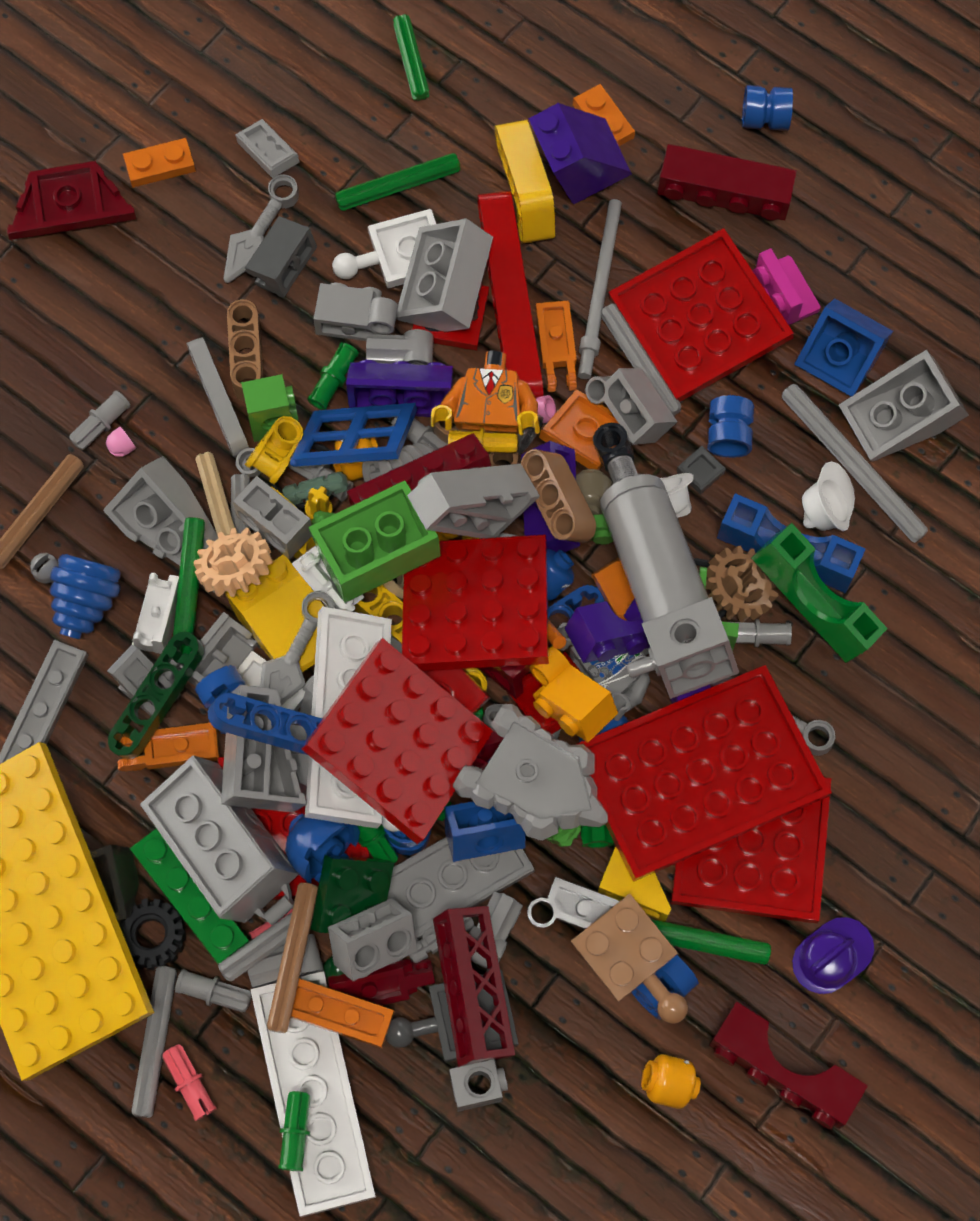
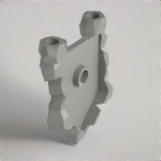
M503 704L491 724L497 734L504 739L484 771L479 767L465 765L452 786L460 797L472 798L477 806L486 809L494 806L497 811L505 815L511 813L516 823L521 825L526 836L542 841L557 834L558 826L562 830L577 828L579 825L601 827L608 822V813L597 798V786L594 779L589 776L595 773V754L584 744L569 745L565 741L554 739V736L542 729L541 725L532 716H523L518 707L513 704Z

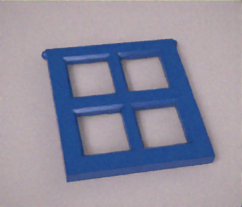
M416 403L313 411L303 432L302 439L291 457L290 465L298 467L398 459L417 412ZM398 417L395 425L392 427L364 429L368 419ZM352 421L348 430L319 432L322 423ZM390 437L386 447L356 449L359 439ZM343 440L339 450L310 452L314 442Z

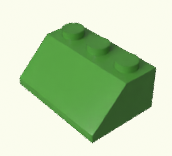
M405 480L308 527L328 575L344 603L441 556L439 537L435 531L425 529L407 496L411 489Z

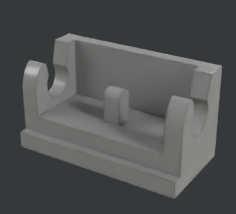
M223 612L200 640L204 647V655L188 681L197 686L208 674L224 666L232 665L238 669L251 651H254L258 646L257 642L251 638L253 634Z

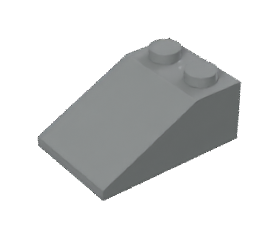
M927 349L839 404L840 409L872 462L940 434L969 416L939 364Z

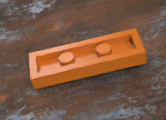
M299 978L291 1018L382 1049L395 1012L392 1009Z

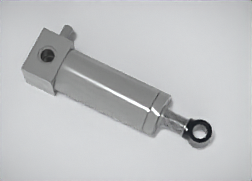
M607 423L600 426L594 433L593 444L601 464L610 473L613 485L604 492L600 499V508L642 617L643 623L641 624L650 648L647 649L650 656L627 664L626 668L629 676L634 678L655 670L657 676L662 677L669 697L672 699L739 674L724 626L712 597H708L664 483L657 476L637 473L634 465L633 448L627 431L623 426L618 423Z

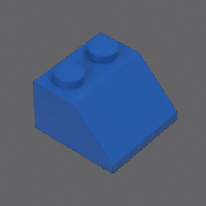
M833 299L822 311L795 365L852 397L875 365L893 331L839 300Z

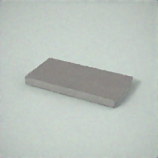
M447 837L393 867L387 900L393 898L412 913L415 939L419 940L423 934L434 928L433 918L445 910L475 907L491 898L494 891L499 893L534 873L535 869L523 849L453 862Z

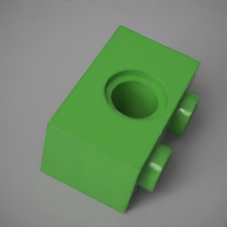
M282 374L241 382L254 442L260 441L279 417L290 416L299 421L292 386L285 387Z

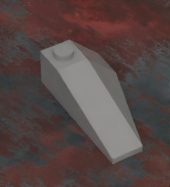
M164 456L141 467L103 509L128 538L135 542L138 540L142 541L154 549L153 554L161 559L167 557L179 566L186 518H201L205 521L203 549L208 548L206 543L208 539L213 541L218 539L215 529L187 482Z

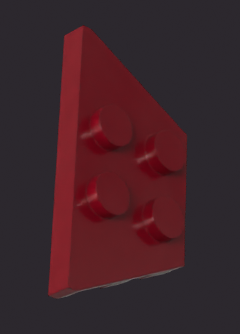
M96 161L30 171L24 184L25 191L20 195L16 205L17 213L13 223L7 227V234L10 240L135 220L136 214L133 206L128 204L120 195L119 189L111 180L107 179L104 171Z

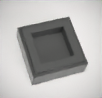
M701 446L677 467L676 472L678 474H693L694 479L690 485L701 495L725 474L726 468Z

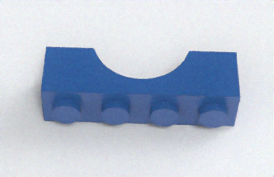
M735 493L722 520L717 539L736 547L741 546L745 551H749L751 548L755 549L756 553L774 535L787 526L774 518L767 506ZM803 534L816 549L814 565L821 580L825 585L846 593L866 548L835 535L814 537Z

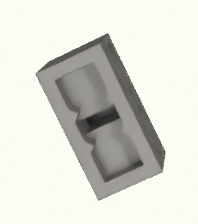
M258 476L233 500L237 518L253 531H258L263 539H266L269 544L289 560L311 537L308 528L311 526L310 518Z
M393 898L328 927L334 965L352 981L367 977L372 972L417 952L412 913Z

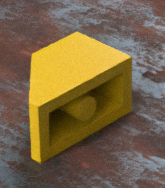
M615 847L600 883L598 893L618 901L631 894L648 916L666 922L671 907L656 873L633 882L617 847Z

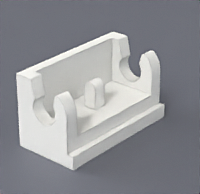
M151 573L136 631L133 635L132 645L139 648V650L161 654L170 641L174 629L179 576L169 575L168 581L159 579L156 573Z

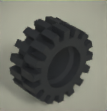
M147 898L142 899V903L136 905L135 902L129 905L131 909L128 912L123 911L120 915L122 918L121 923H118L135 966L140 969L145 967L147 970H155L154 967L167 966L166 963L169 961L174 963L178 959L176 955L178 952L182 953L184 949L183 941H186V933L181 917L167 902L164 904L159 899L149 902ZM148 921H157L165 928L164 940L154 948H145L137 940L139 928Z

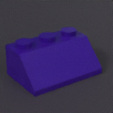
M373 360L350 362L346 381L349 408L416 403L417 412L415 416L431 417L432 409L441 404L446 394L453 387V366H446L439 362H432L427 365H414L406 361H396L393 364L377 363Z

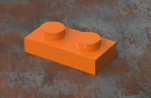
M601 84L573 98L575 109L606 119L618 146L634 139L635 130Z
M186 138L123 153L132 188L196 172Z

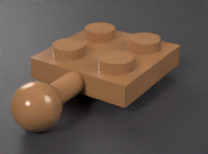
M631 894L627 895L571 940V943L618 1002L643 983L657 1000V1011L663 1021L676 1024L686 1017L688 1005L684 997L677 993H670L655 975L659 969L677 956L678 953Z

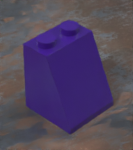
M560 103L528 118L554 175L573 205L632 175L605 118Z

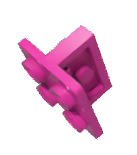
M772 248L759 253L756 268L753 272L788 325L820 311V304L791 256L788 255L777 259Z

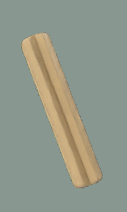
M211 452L198 454L195 460L217 536L219 532L224 533L225 536L230 535L231 529L235 527L214 455Z

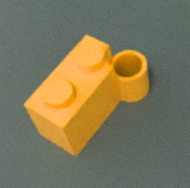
M549 647V664L529 666L533 676L543 685L533 694L535 709L543 717L548 719L551 716L558 721L561 728L568 735L574 736L576 734L588 743L618 714L611 692L570 665L566 657L558 649Z

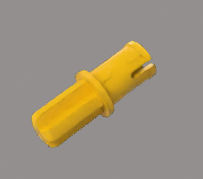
M481 428L480 431L449 430L448 444L474 433L487 452L515 453L518 450V435L513 433H485V428Z
M320 486L318 490L314 488L309 490L308 500L305 504V514L310 520L313 519L314 513L317 511L332 513V504L327 496V489L323 486Z

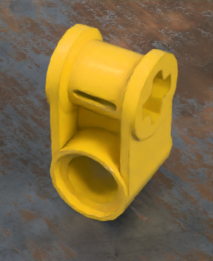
M290 416L279 417L257 444L247 459L245 466L248 468L253 466L270 478L269 482L275 484L291 460L290 457L302 439L303 428L301 424Z

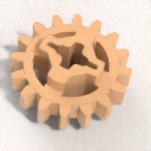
M232 528L230 535L225 536L224 533L219 532L217 540L208 539L206 541L208 548L198 549L197 553L200 559L193 562L196 568L195 574L206 592L209 593L214 590L216 596L220 597L225 591H228L230 597H234L238 589H242L244 593L249 592V584L259 585L261 583L258 578L259 575L269 574L266 565L272 564L273 560L270 556L271 550L266 539H263L258 531L252 534L249 528H245L241 533H238L236 528Z

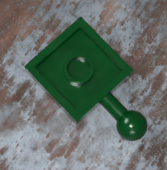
M324 855L311 929L318 933H329V926L387 901L394 863L383 859ZM330 956L324 965V973L327 979L330 976L344 974L334 965L333 956Z

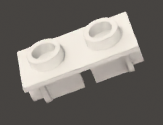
M316 545L292 563L314 592H325L331 597L335 609L353 612L355 610L354 605L364 598L362 594L344 603L328 575Z

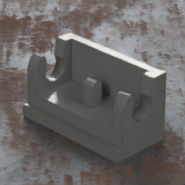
M280 216L277 218L245 266L247 273L257 277L254 282L256 285L278 294L279 297L284 298L317 248L310 228Z

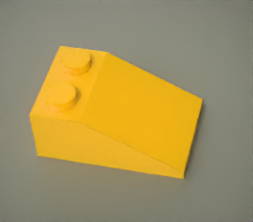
M284 555L275 559L272 564L266 565L269 574L259 575L258 578L261 583L259 585L249 584V592L244 593L242 589H238L234 597H230L228 591L225 592L237 619L253 634L252 637L271 660L285 656L287 651H289L304 621L302 616L303 599L311 592H314ZM314 600L308 605L307 611L312 617L318 618V612L324 605L320 600ZM317 627L300 657L299 665L302 672L315 664Z

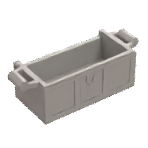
M193 755L140 805L219 918L246 923L254 914L265 918L271 925H274L294 906L289 883L298 874L251 808L221 805L223 769L219 763ZM283 891L285 895L269 910L264 912L262 908Z

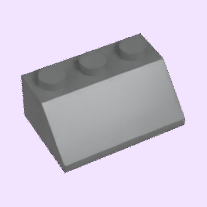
M467 218L419 227L400 296L396 319L444 332L469 329L493 237Z

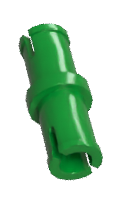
M341 342L328 366H323L321 369V378L307 398L311 405L320 410L328 408V404L338 387L344 386L346 382L345 375L349 370L350 362H354L359 355L357 349L347 343Z

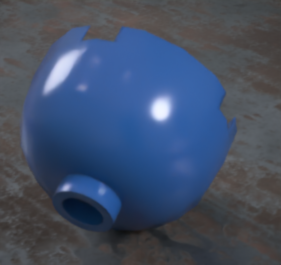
M300 814L289 826L290 832L287 836L285 852L289 863L299 876L307 883H311L312 878L319 883L324 855L349 857L345 851L350 843L356 847L360 831L357 825L305 818V814Z

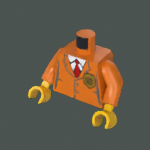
M487 351L484 369L469 368L466 376L456 381L441 404L432 409L431 427H435V423L438 421H444L445 430H451L452 418L454 417V423L458 430L480 431L481 428H485V432L523 435L525 428L533 427L535 434H539L538 402L528 383L520 380L516 371L505 370L506 354L500 351Z

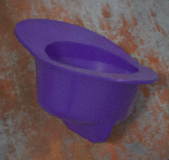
M842 917L828 921L804 939L796 948L792 960L793 973L798 982L808 991L817 994L832 993L860 974L872 961L874 954L873 938L869 930L857 920Z

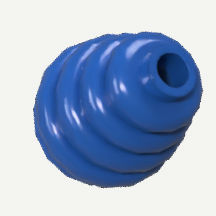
M62 554L59 557L58 566H54L50 573V579L54 581L50 587V594L55 597L51 602V608L56 611L52 621L55 625L61 627L59 634L80 639L82 633L90 634L94 631V623L102 621L103 611H109L113 605V598H117L120 594L121 586L118 584V581L121 578V572L119 569L68 554Z

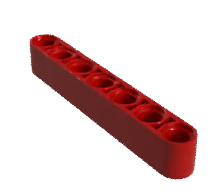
M511 191L478 194L477 201L481 229L493 237L487 260V269L500 351L506 354L505 370L516 371L519 379L528 383L535 398L544 396Z

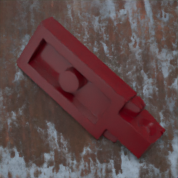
M408 959L391 963L372 972L367 977L359 978L355 981H352L345 974L330 976L328 981L332 990L382 1006L410 999L409 995L417 992V987L434 984L435 977L430 959L422 960L418 963L411 962Z

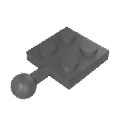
M500 970L513 1045L517 1047L519 1043L503 972ZM444 983L429 986V992L435 1017L410 1022L402 1017L394 1018L391 1021L386 1040L393 1047L404 1048L413 1041L414 1037L438 1032L444 1062L455 1061L457 1057ZM482 988L477 996L478 1004L490 1014L494 1007L493 997ZM489 1026L484 1033L486 1049H502L500 1035Z

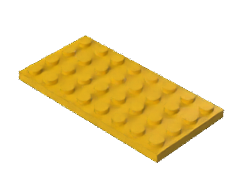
M41 742L0 764V1025L21 1081H28L154 1014L47 744Z

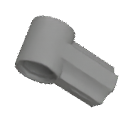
M421 329L409 330L404 335L368 334L366 360L393 364L396 361H406L414 365H427L433 362L434 336L429 331Z
M494 891L487 906L489 907L499 962L508 943L506 940L521 913L523 905L504 893ZM478 923L477 927L473 926L469 933L475 939L481 933L480 923ZM475 951L471 961L488 969L486 959Z
M314 934L308 935L299 977L324 971ZM285 944L247 970L252 988L277 982Z

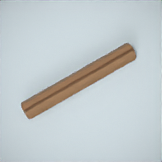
M72 454L65 457L0 538V569H3L82 471L84 465L78 457Z
M299 883L267 1022V1028L272 1032L286 1033L288 1031L318 887L311 883Z

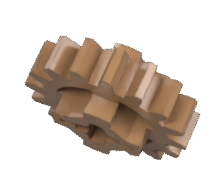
M737 546L732 552L727 547L709 561L706 589H710L711 593L708 597H712L718 603L716 605L718 612L722 609L727 611L726 619L728 620L738 615L740 622H745L749 617L755 621V619H758L763 613L765 614L772 608V602L778 597V593L773 590L776 585L751 559L755 554V549L751 548L744 554L741 546Z

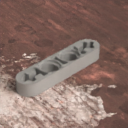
M200 337L186 344L233 457H236L240 451L249 448L207 345L203 337Z

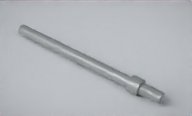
M617 199L609 201L585 336L581 337L579 353L581 354L578 377L581 379L591 378L594 357L599 354L601 341L598 339L602 318L601 310L604 307L622 202Z

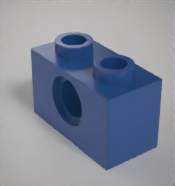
M473 801L445 806V834L453 862L525 848L526 834L521 825L516 823L511 813L505 815L497 811L494 806L486 809L475 805Z

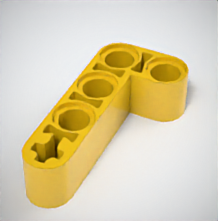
M528 120L495 125L498 152L516 204L517 226L521 243L526 244L555 238L553 194Z

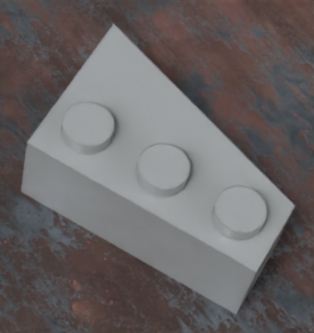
M521 463L433 472L421 478L418 486L407 495L426 530L475 538H496L540 497Z
M239 685L231 692L282 707L277 689ZM227 707V718L230 719L233 715L229 713V707ZM245 711L242 716H246L248 712ZM263 714L255 715V723L260 729L271 730V721L267 716ZM226 733L221 805L295 812L307 805L305 795L300 790L296 775L298 768L295 758L292 759L291 751Z

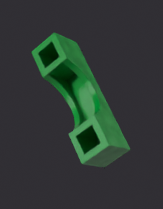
M791 523L774 535L751 559L844 662L847 663L867 651L888 628L864 602H852L843 599L824 584L814 565L816 549Z
M157 828L130 848L137 861L171 902L217 965L249 943V940L234 921L218 917Z

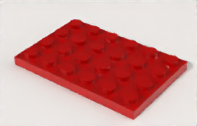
M766 665L596 735L588 743L585 740L577 743L584 744L595 754V773L589 776L594 779L597 786V798L608 813L606 826L633 882L825 799L832 793Z

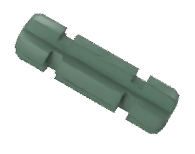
M335 472L329 474L327 478L324 475L299 482L298 486L296 483L287 485L282 491L283 495L292 504L296 505L302 503L304 499L308 500V493L311 488L318 490L320 486H323L327 489V496H330L332 491L335 494L345 492L348 489V479L346 474Z

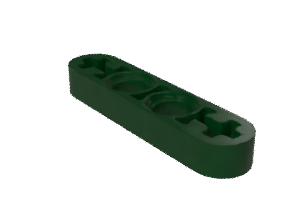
M179 632L170 639L108 736V746L120 758L126 760L134 759L141 754L204 655L203 644L192 633ZM182 645L190 646L193 650L188 655L186 653L182 654L179 649ZM173 659L176 663L183 666L182 669L179 670L173 664H170V661ZM166 671L173 672L175 680L171 687L160 689L158 686L159 676ZM145 702H153L155 706L154 714L147 720L139 719V707ZM131 721L142 727V731L140 732L130 726ZM123 736L133 741L130 747L123 746L120 742Z

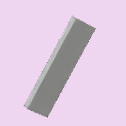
M56 640L53 641L0 752V764L38 742L48 743L88 658L87 652Z

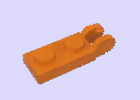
M569 300L536 303L535 310L542 369H545L547 392L556 391L557 380L554 368L566 367V385L568 390H576L575 366L577 358Z
M211 723L157 729L144 748L145 755L128 760L119 759L117 762L118 770L127 772L144 768L149 770L180 766L193 755L210 761H218L220 756L217 729ZM125 736L120 740L123 746L130 747L133 743L130 738Z

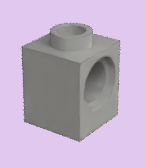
M494 1059L449 1069L457 1112L502 1102V1092L508 1090L504 1068L496 1069ZM477 1075L485 1076L490 1081V1089L484 1094L473 1093L468 1086L471 1078Z

